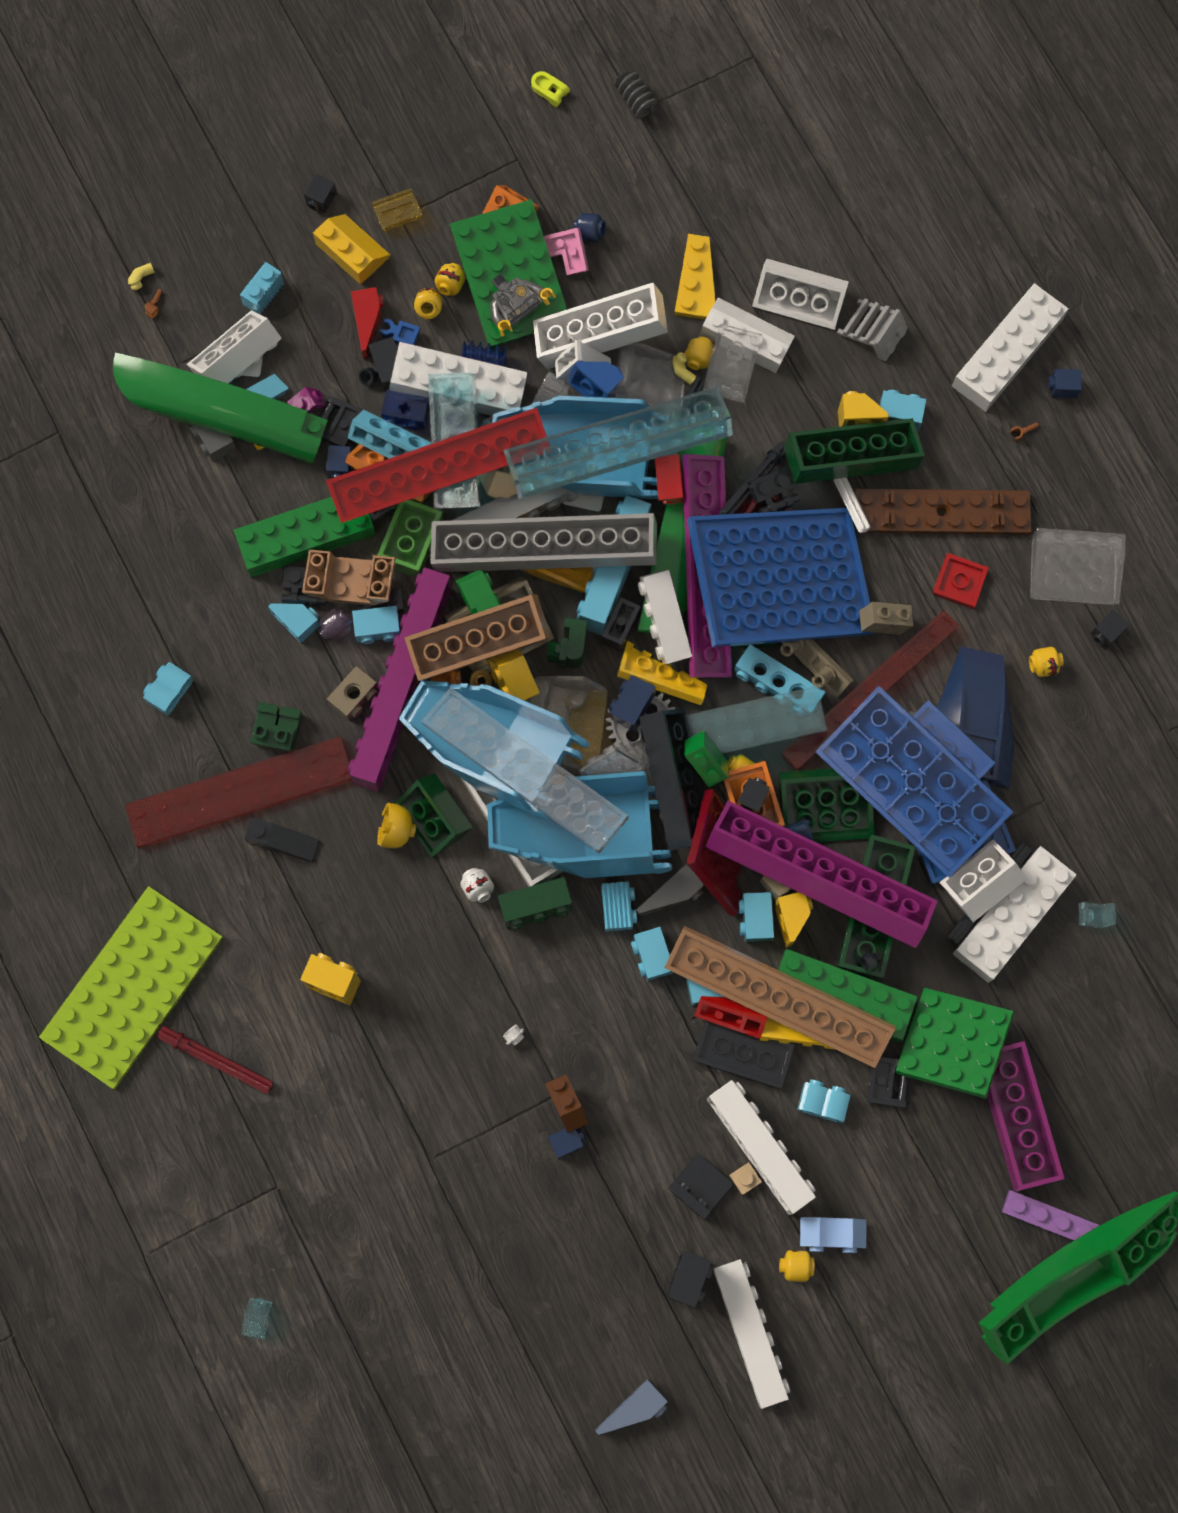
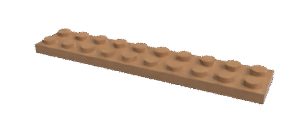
M686 926L683 927L664 967L874 1068L895 1031V1025Z

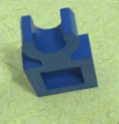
M384 319V325L389 326L390 329H380V334L383 337L393 336L396 344L402 342L415 345L421 329L418 326L401 320L397 326L394 325L392 320Z

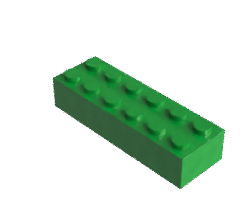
M332 497L234 529L250 577L307 559L309 550L330 551L376 535L369 514L341 523Z
M788 949L784 951L778 968L779 971L895 1025V1031L890 1040L898 1043L903 1040L917 996Z

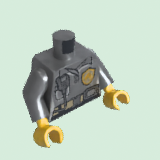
M499 274L491 281L498 290L493 294V301L490 304L491 319L498 327L500 335L505 336L503 332L505 329L513 332L512 327L541 307V299L546 305H549L550 303L547 298L550 296L556 298L550 288H543L536 283L526 279L520 280L517 277L508 283L504 276Z

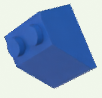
M577 362L566 382L583 397L611 398L616 393L625 376L618 367L611 365L609 362Z

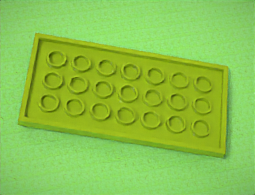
M148 886L39 1038L115 1090L223 937Z

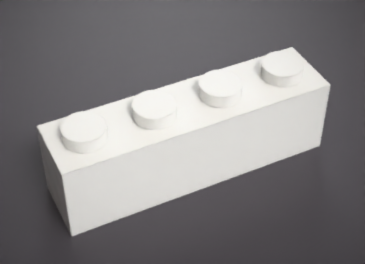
M669 570L641 576V582L638 583L641 596L644 595L647 604H644L646 616L650 617L652 621L650 632L652 638L657 640L658 647L655 649L658 659L668 664L692 657Z

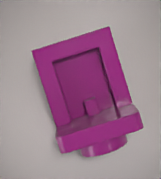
M310 387L303 388L288 401V404L306 410L309 414L316 408L324 409L327 406L322 392Z

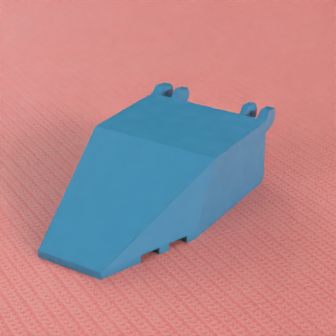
M556 396L548 401H538L530 406L516 407L493 414L492 423L537 408L551 447V451L508 466L580 495L626 497L628 495L633 498L658 499V491L645 490L646 484L657 486V478L647 477L652 433L669 434L670 428L654 426V420L668 422L671 421V415L653 411L645 400Z
M422 680L399 717V720L444 766L471 786L542 819H548L549 814L547 811L536 807L540 800L550 807H555L556 802L543 795L566 753L579 760L583 758L581 752L570 748L573 742L585 748L590 746L587 740L573 732L561 716L483 684L471 686L468 683L456 685L449 684L448 682Z
M645 771L553 778L543 795L556 802L555 807H550L540 800L536 807L547 811L549 814L548 819L538 818L502 800L487 804L490 849L583 878L649 873L661 874L672 870V864L668 862L653 863V858L657 860L670 858L671 852L669 850L653 851L650 808L660 809L658 800H649V796L655 797V786H648L647 773Z

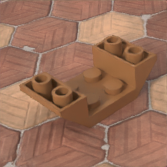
M309 550L302 593L330 602L372 606L388 602L396 558L373 555L372 560L335 557L330 551Z

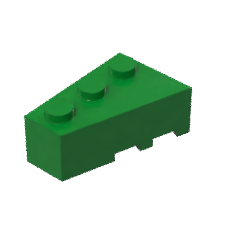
M479 569L455 581L471 615L502 605L497 593L494 594L490 587L493 583L488 573L484 574Z

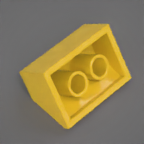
M346 214L328 218L313 232L315 244L360 285L391 257L384 248Z

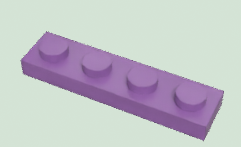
M1011 1190L1008 1191L1001 1212L1072 1241L1099 1226Z

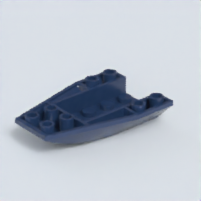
M960 647L937 708L995 762L980 779L988 781L990 786L1009 789L1014 738L1004 655Z

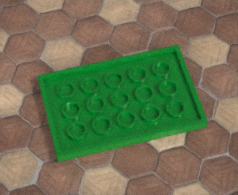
M532 199L450 223L454 241L489 348L534 335L533 320L567 310ZM502 274L508 283L517 277L520 280L526 279L536 283L543 288H550L556 298L548 297L549 305H546L541 299V307L512 327L513 332L505 329L503 331L505 336L500 335L498 327L491 319L490 304L493 301L492 296L498 291L491 282L496 276Z

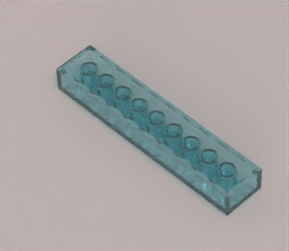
M714 387L504 450V455L517 496L521 499L732 436L731 415L718 387Z

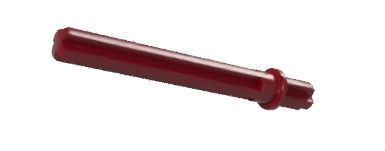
M163 1026L159 1031L158 1038L174 1046L173 1049L176 1050L178 1048L266 1094L271 1091L273 1081L185 1037V1033L179 1034L166 1026Z

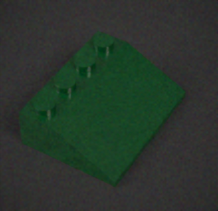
M833 768L778 772L780 808L785 826L808 819L814 842L869 838L870 835H874L873 806Z

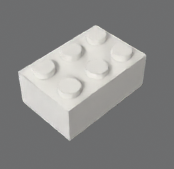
M992 840L964 862L950 878L947 876L940 883L956 904L974 922L1026 881L1027 878L1014 860Z

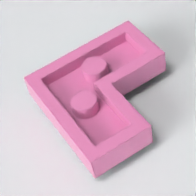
M580 228L544 236L550 258L563 256L566 275L589 271Z

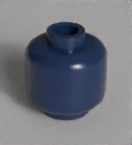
M582 213L578 220L574 221L573 229L580 228L583 241L598 242L605 235L606 222L599 214Z

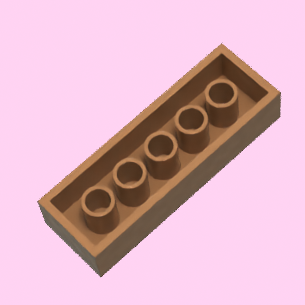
M532 594L404 638L417 679L422 681L550 639L551 635L538 595Z

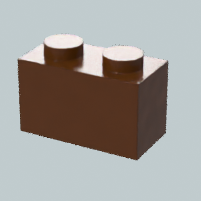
M566 1074L545 1084L567 1133L588 1124L584 1110Z

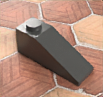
M686 864L636 909V914L639 917L688 903L691 899L696 901L704 893L702 889L705 885Z

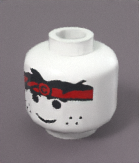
M472 868L463 874L461 880V888L470 901L483 903L491 897L490 894L494 890V884L485 870Z

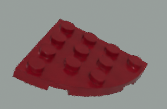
M713 789L705 790L699 817L696 821L690 853L687 857V865L729 916H736L739 913L738 900L741 899V889H737V874H741L740 863L705 847L724 809V805Z

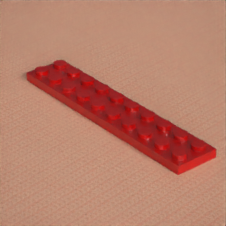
M534 408L326 480L340 522L344 523L551 451V447L538 409Z

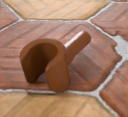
M158 289L151 302L145 304V313L152 319L160 311L156 305L163 293L161 289Z
M1036 422L1024 428L1015 426L1011 429L1010 434L1019 432L1020 436L1014 438L1015 442H1019L1024 434L1038 428L1039 425Z

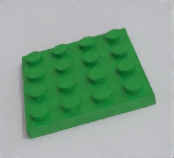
M924 988L896 1068V1073L986 1099L1014 1012Z

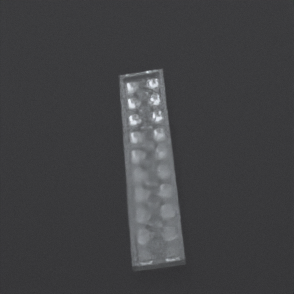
M451 687L421 720L425 727L507 787L518 792L526 801L599 854L629 819L628 815Z

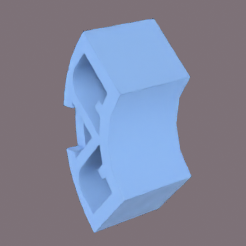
M801 1217L800 1246H810V1251L824 1252V1247L843 1248L845 1253H857V1248H866V1219Z

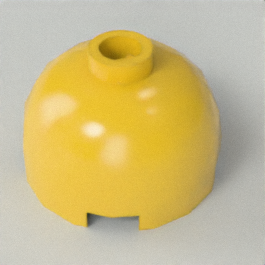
M387 803L382 813L384 819L382 827H379L377 843L381 847L395 849L405 845L409 837H414L416 824H412V815L404 806Z

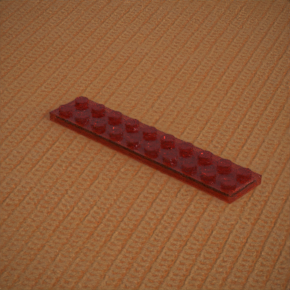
M339 736L125 804L136 846L141 848L351 781L350 772H348L349 761L342 738Z

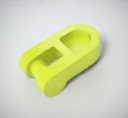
M537 72L531 79L533 91L548 100L554 107H558L562 102L561 98L570 91L566 84L546 72ZM552 88L557 90L555 94L550 91Z

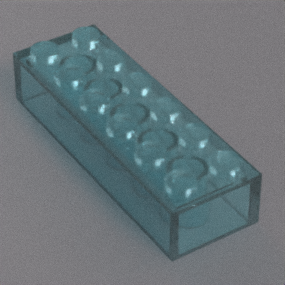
M473 372L428 374L431 444L478 428L475 374ZM480 475L434 491L435 509L481 507Z
M817 686L686 715L691 737L705 731L722 754L827 732Z

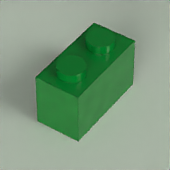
M705 731L685 740V757L708 787L729 778L727 759Z

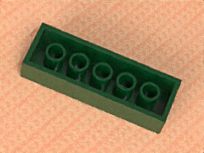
M913 418L790 432L784 444L794 484L914 470L919 467L925 457Z
M870 835L867 840L862 865L906 885L915 846ZM849 916L836 967L865 978L881 981L885 975L893 937ZM866 953H875L879 957L878 960H880L879 967L871 973H867L860 962V957Z

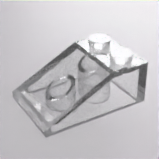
M720 324L702 392L745 403L763 334Z

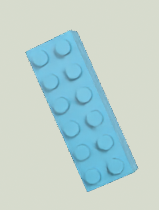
M626 495L624 502H619L616 514L650 513L651 504ZM631 566L593 568V581H588L585 588V601L581 600L577 609V619L587 620L588 631L599 635L603 634L614 612Z

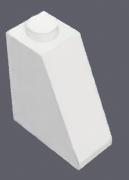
M576 340L555 358L556 379L567 381L577 362H609L611 364V359L587 344Z

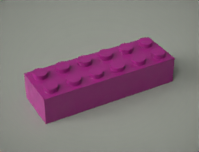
M1025 1041L1004 1046L987 1098L1013 1190L1019 1191L1065 1179Z

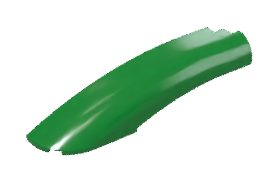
M115 353L113 373L115 381L124 397L137 407L184 424L194 425L235 437L313 464L328 420L309 414L306 410L199 374L124 354Z
M687 424L679 455L681 459L682 455L685 454L724 457L728 436L721 428L709 424L708 428ZM684 503L666 505L657 543V565H652L650 574L669 570L682 618L687 612ZM643 604L638 632L651 633L650 626H652V621L650 617L646 616Z
M1175 1191L1147 1202L1094 1228L1049 1256L1004 1291L990 1304L993 1311L979 1322L984 1333L981 1337L990 1350L1008 1365L1038 1337L1069 1314L1124 1284L1129 1286L1155 1263L1175 1240L1178 1233L1175 1231L1178 1221V1192Z

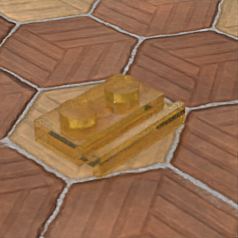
M411 188L371 202L383 232L423 218Z

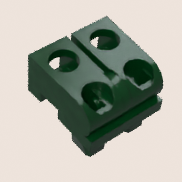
M565 618L564 637H569V639L561 638V643L549 642L548 662L559 663V669H566V666L576 669L582 665L587 636V620Z
M258 702V712L250 743L293 752L303 718L302 711L283 706L279 708L278 705Z

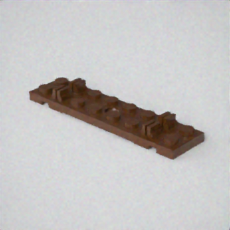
M855 489L854 491L870 524V529L864 533L1003 535L1004 533L1030 535L1031 533L1030 491ZM940 509L945 510V511H946V515H945V516L939 515L938 510H940ZM855 525V533H859Z

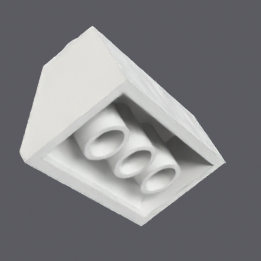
M766 259L752 307L835 330L849 282Z
M720 298L716 300L699 334L774 373L777 372L795 337Z
M251 310L192 359L187 366L195 374L229 383L234 378L243 375L248 366L257 363L266 351L275 348L277 342L282 338L266 317Z

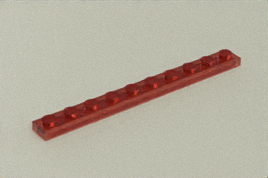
M943 610L781 754L783 758L796 771L799 770L817 754L816 751L879 685L885 691H888L959 627L957 622Z

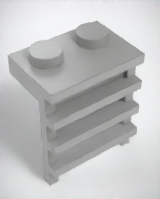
M858 299L857 304L860 305L845 329H838L837 334L873 346L878 359L886 361L890 354L894 352L901 337L906 334L908 327L899 309L892 310L890 306L886 305L883 307L878 302L871 303L868 299ZM870 308V311L868 312L860 326L853 334V330L855 329V327L857 326V324L859 323L867 309ZM878 312H881L866 336L862 337Z

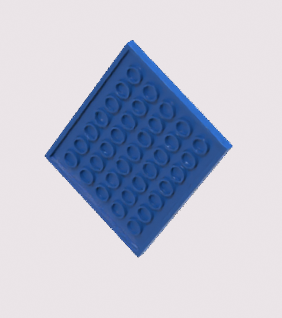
M847 508L690 516L687 519L712 647L874 634V632L861 631L859 610L870 604L854 525Z

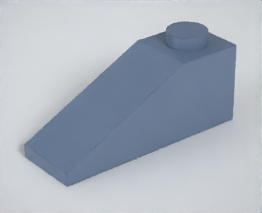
M647 1379L595 1431L600 1435L651 1419L653 1416L658 1418L667 1409L665 1406L667 1400Z

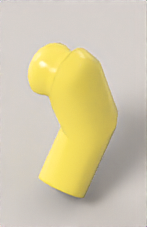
M151 263L133 270L128 278V284L131 285L132 290L142 288L140 280L145 276L155 273Z
M680 352L672 359L674 372L678 377L691 385L696 375L686 369L687 356Z

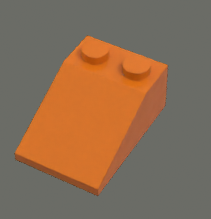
M765 761L728 771L729 778L723 780L728 801L735 804L738 803L749 778L753 780L755 777L762 779L767 783L766 786L770 788L758 815L778 825L785 826Z

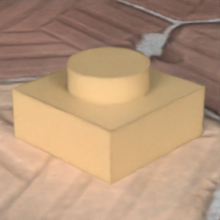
M749 1162L729 1175L741 1195L761 1183L760 1178Z

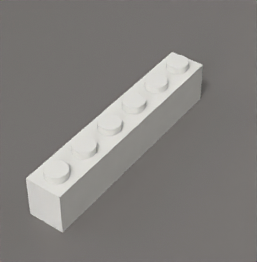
M741 1259L714 1268L713 1272L759 1407L762 1409L788 1400L787 1393H790V1388L786 1378L781 1379L779 1370L782 1369V1365L778 1355H773L771 1347L774 1346L771 1333L765 1332L763 1323H766L764 1312L762 1309L758 1310L755 1300H758V1295L755 1287H750L747 1277L751 1275L747 1263L742 1264Z

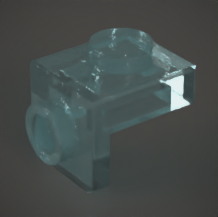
M1079 903V926L1106 928L1116 925L1114 903Z
M261 1298L249 1299L244 1310L241 1335L265 1339L272 1302Z

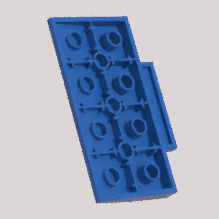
M879 685L816 751L821 758L949 878L1013 813V810L980 780L995 762L929 700L912 716Z

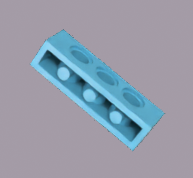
M365 410L352 420L348 439L387 458L433 444Z
M751 644L735 666L734 672L737 673L738 678L745 682L749 680L755 684L757 690L764 694L768 692L774 696L776 702L783 706L787 704L793 708L795 714L803 718L805 716L810 718L826 692L821 688L815 687L813 683ZM761 667L765 670V674L757 675L754 669ZM780 679L783 681L784 686L776 687L772 681ZM799 691L802 693L803 698L795 699L791 693Z

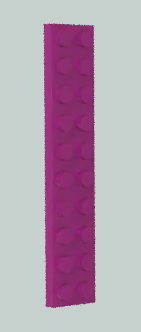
M685 454L682 455L688 639L692 657H689L690 678H731V646L712 647L687 523V519L690 516L719 515V511L726 504L724 457Z

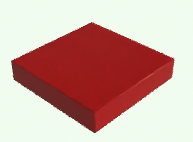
M947 553L932 595L974 609L989 567Z

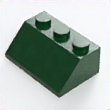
M435 773L418 779L394 803L404 806L411 813L413 818L412 824H416L415 836L431 859L458 842L473 828Z

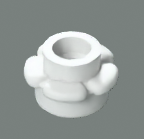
M517 1024L511 1027L503 1035L506 1044L512 1043L514 1046L524 1038L522 1035L524 1029H520Z

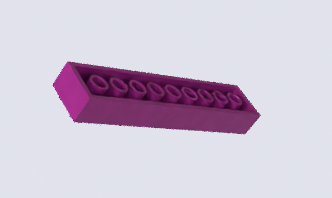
M425 567L422 574L419 573L415 581V586H417L416 592L409 597L408 607L410 608L408 614L403 615L400 627L403 628L400 635L397 634L393 642L394 653L387 658L385 668L388 669L386 675L381 676L378 689L380 691L378 697L374 696L370 707L373 710L372 714L364 722L363 730H365L363 739H358L355 751H357L355 760L351 759L348 767V772H350L354 785L378 793L380 792L404 725L399 720V717L419 683L404 637L439 626L452 590L450 575Z
M727 801L705 846L914 948H917L926 932L937 904V900L730 801Z

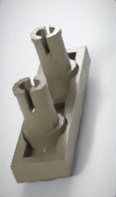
M814 640L782 642L781 653L787 657L794 654L815 675L812 678V683L815 687L821 688L825 685L836 697H839L854 681Z

